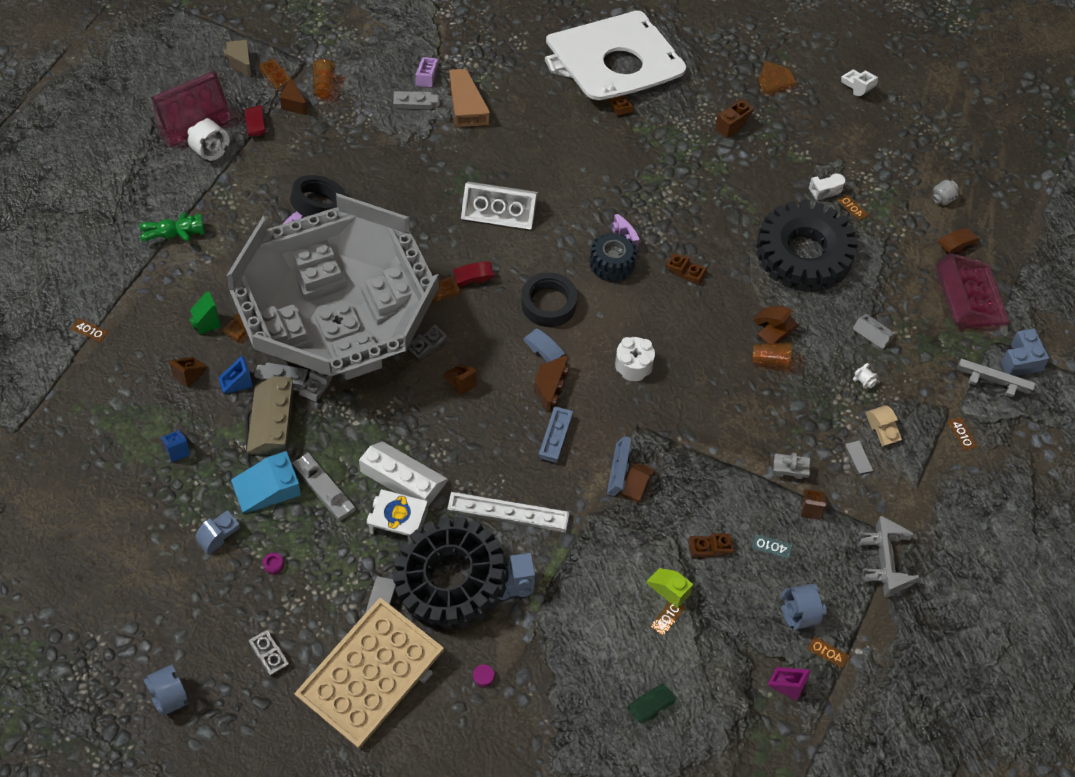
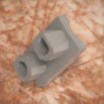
M793 452L791 455L775 454L773 473L776 476L782 477L784 475H791L798 479L809 478L810 458L799 457Z

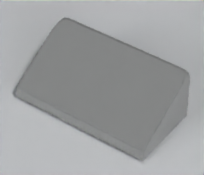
M867 314L858 318L853 327L856 332L882 349L896 335Z

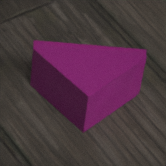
M776 667L768 685L797 701L811 672L808 669Z

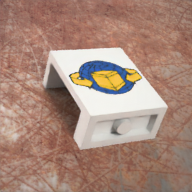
M381 489L379 496H376L374 499L373 513H369L367 518L369 532L374 534L375 529L380 528L407 535L408 543L411 544L410 535L416 529L421 532L428 512V501Z

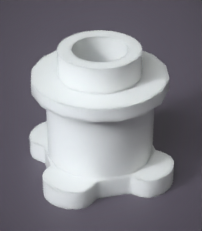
M868 363L854 373L853 380L855 382L859 380L863 384V388H872L878 382V375L876 373L873 374L868 369L870 367Z

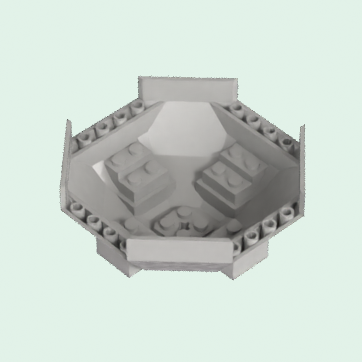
M336 193V208L269 229L266 228V221L263 216L226 277L229 291L255 350L329 376L343 373L345 379L348 380L381 369L383 358L407 350L439 288L438 274L432 276L410 232V217Z

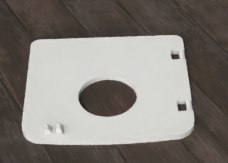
M642 11L625 13L549 34L546 37V43L582 91L589 98L595 100L613 98L657 86L683 76L686 70L684 61L678 57L675 50L657 28L651 24L648 17ZM627 51L633 53L641 60L642 68L632 74H619L607 68L603 59L610 52Z

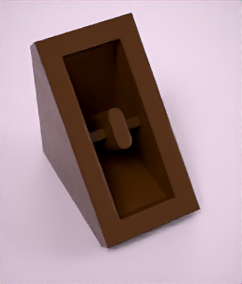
M288 80L280 96L281 109L303 115L307 114L306 101L293 80Z
M194 357L173 359L169 362L173 378L187 388L207 368L205 364Z
M459 364L443 373L460 395L476 386V370L473 367Z
M640 463L635 464L630 470L621 495L639 503L656 470Z
M804 489L801 517L820 520L826 506L824 492Z

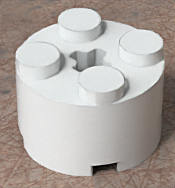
M206 118L188 129V144L202 158L213 161L225 153L224 148L230 142L229 135L214 121Z
M625 337L622 339L617 348L615 368L617 372L619 371L622 374L623 378L629 381H640L652 372L655 351L651 341L639 337Z

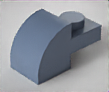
M227 510L213 521L209 518L200 526L195 536L196 542L209 555L225 543V538L240 529V524Z

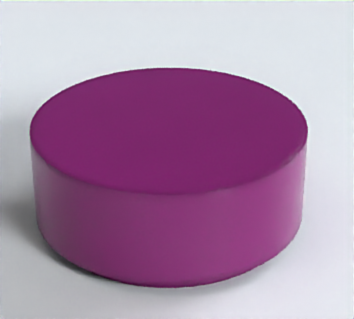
M269 553L264 557L263 568L267 573L277 574L282 571L284 562L280 554Z
M488 665L477 666L473 671L474 683L479 687L490 686L494 681L493 669Z

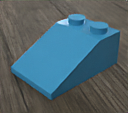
M287 451L267 457L231 479L243 514L301 496L299 483Z

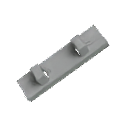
M964 359L959 361L956 368L958 371L971 375L969 384L976 385L978 379L982 378L1006 386L1005 396L1011 398L1015 395L1016 390L1030 394L1035 386L1034 382Z
M309 453L292 463L295 471L338 522L355 511L353 504Z

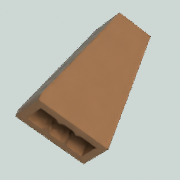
M467 69L449 70L455 127L489 125V110Z

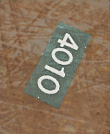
M755 534L752 549L786 558L790 557L792 544Z

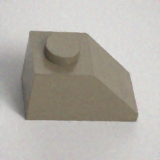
M247 40L226 42L227 49H224L225 60H229L230 67L248 77L251 76Z

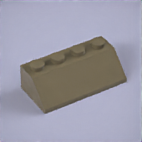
M273 376L255 386L247 454L276 455L287 451L294 393L293 377Z

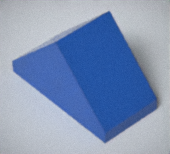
M241 356L218 377L222 392L225 394L252 387L245 356Z
M179 430L160 437L171 462L190 455L186 438Z

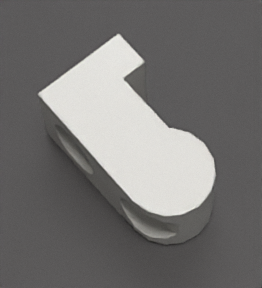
M833 174L829 178L820 180L817 176L811 178L809 190L816 201L832 197L842 192L845 178L841 174Z

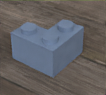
M1035 329L1017 331L1011 343L1013 349L1007 350L1001 361L1005 372L1013 376H1020L1043 371L1049 357Z
M531 553L510 556V565L506 566L509 572L508 582H504L506 591L503 598L497 596L500 600H505L512 596L526 597L534 592L535 573Z

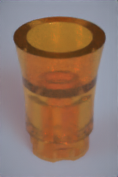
M318 59L312 63L313 90L316 97L325 99L328 98L332 90L335 64L327 59Z
M792 342L754 344L752 362L790 368Z

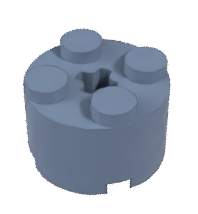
M806 584L783 590L781 599H785V605L781 607L784 619L789 627L793 626V630L821 623L823 615H826V606L824 603H821L819 589L816 584Z
M172 664L147 675V678L143 679L151 696L155 695L151 699L160 716L163 714L165 716L189 704L179 677L175 676L174 672L176 671Z

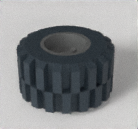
M608 233V235L602 234L600 238L597 237L595 239V242L592 244L589 262L592 272L597 273V277H603V280L607 281L609 279L611 282H615V280L622 281V278L626 279L632 274L637 249L630 238L627 239V236H621L619 233Z

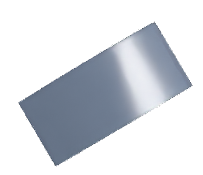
M535 329L523 338L534 354L538 351L546 362L560 358L565 354L549 336L539 329Z

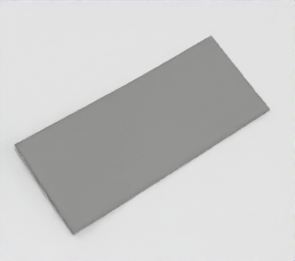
M861 442L847 443L846 447L859 474L873 471Z

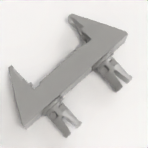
M880 516L876 524L877 533L859 532V539H861L859 545H877L881 569L864 568L863 575L865 577L863 580L864 582L881 581L883 583L884 597L888 598L915 584L919 575L909 576L904 573H896L893 546L891 542L900 540L910 541L913 533L893 521Z

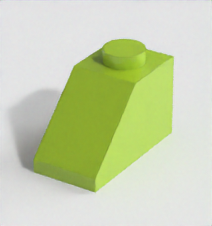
M659 568L646 581V584L676 608H679L691 595L693 584L679 572Z

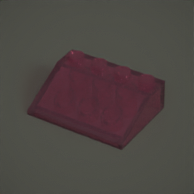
M215 70L151 97L159 133L168 146L187 139L189 136L188 129L206 118L214 121L217 125L231 120L229 106Z
M949 253L935 265L955 325L974 328L1008 325L1010 323L989 264Z

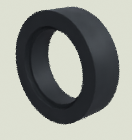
M305 175L295 180L290 195V203L298 213L307 217L336 208V193L346 196V193L338 183L331 179L317 175ZM303 193H319L331 199L333 203H318L310 200Z
M552 272L540 273L531 277L523 286L522 311L531 322L539 326H560L568 322L576 311L577 290L574 284L561 274ZM553 288L565 295L567 303L559 310L544 311L537 308L531 298L540 289Z

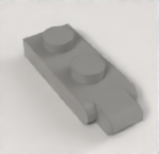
M394 91V109H432L440 105V96L433 95L432 92Z
M266 363L265 365H257L254 376L260 378L262 382L273 376L293 377L294 388H301L305 384L309 373L308 369Z

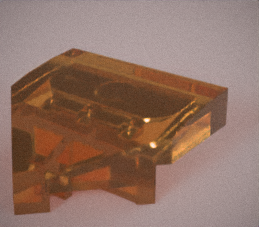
M767 61L764 62L760 75L757 78L764 94L792 86L796 83L789 68Z

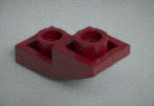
M262 105L245 109L248 136H260L266 133Z
M490 261L472 263L453 270L456 284L459 288L475 280L480 284L495 277Z

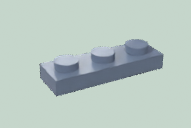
M554 406L538 458L555 463L558 462L573 411Z
M627 436L621 438L615 446L607 494L615 496L618 492L622 491L626 484L624 477L629 467L627 460L632 451L630 446L631 438Z

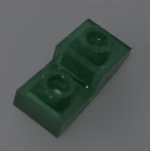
M663 683L634 700L627 708L641 724L656 717L658 711L673 705L676 697Z

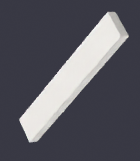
M451 492L447 513L565 533L569 518V512L455 492Z

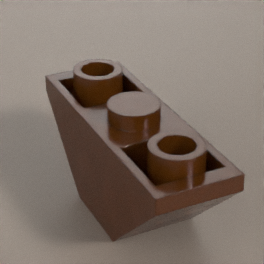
M562 356L540 365L535 378L534 392L547 412H550L552 406H556L558 402V390L562 391L564 385L563 377L568 375L570 365L567 364L568 356Z

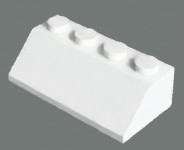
M467 182L465 183L461 219L532 229L538 192Z
M385 442L371 445L359 459L361 473L398 494L428 501V506L448 481L446 477Z

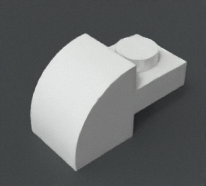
M853 69L841 77V82L853 88V95L861 96L877 85L878 77L867 71L859 73Z

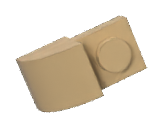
M884 405L865 412L872 430L875 429L882 447L902 440L895 423L898 419L890 407Z

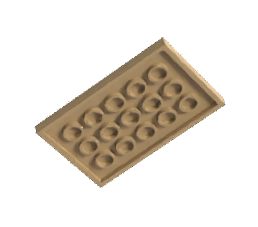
M380 597L294 694L354 746L360 749L443 653L444 647Z

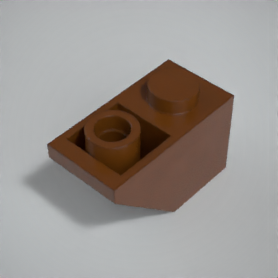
M743 99L739 100L717 115L715 129L724 137H730L740 130L754 111V108Z

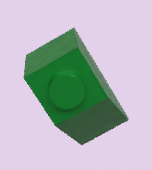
M205 292L190 310L192 318H189L192 328L197 329L199 335L221 327L216 304L210 292Z

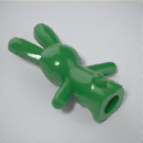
M181 213L176 222L172 219H163L160 222H143L139 225L140 231H144L140 235L142 242L157 237L172 239L177 234L185 242H189L191 235H205L201 214L188 216L186 213Z

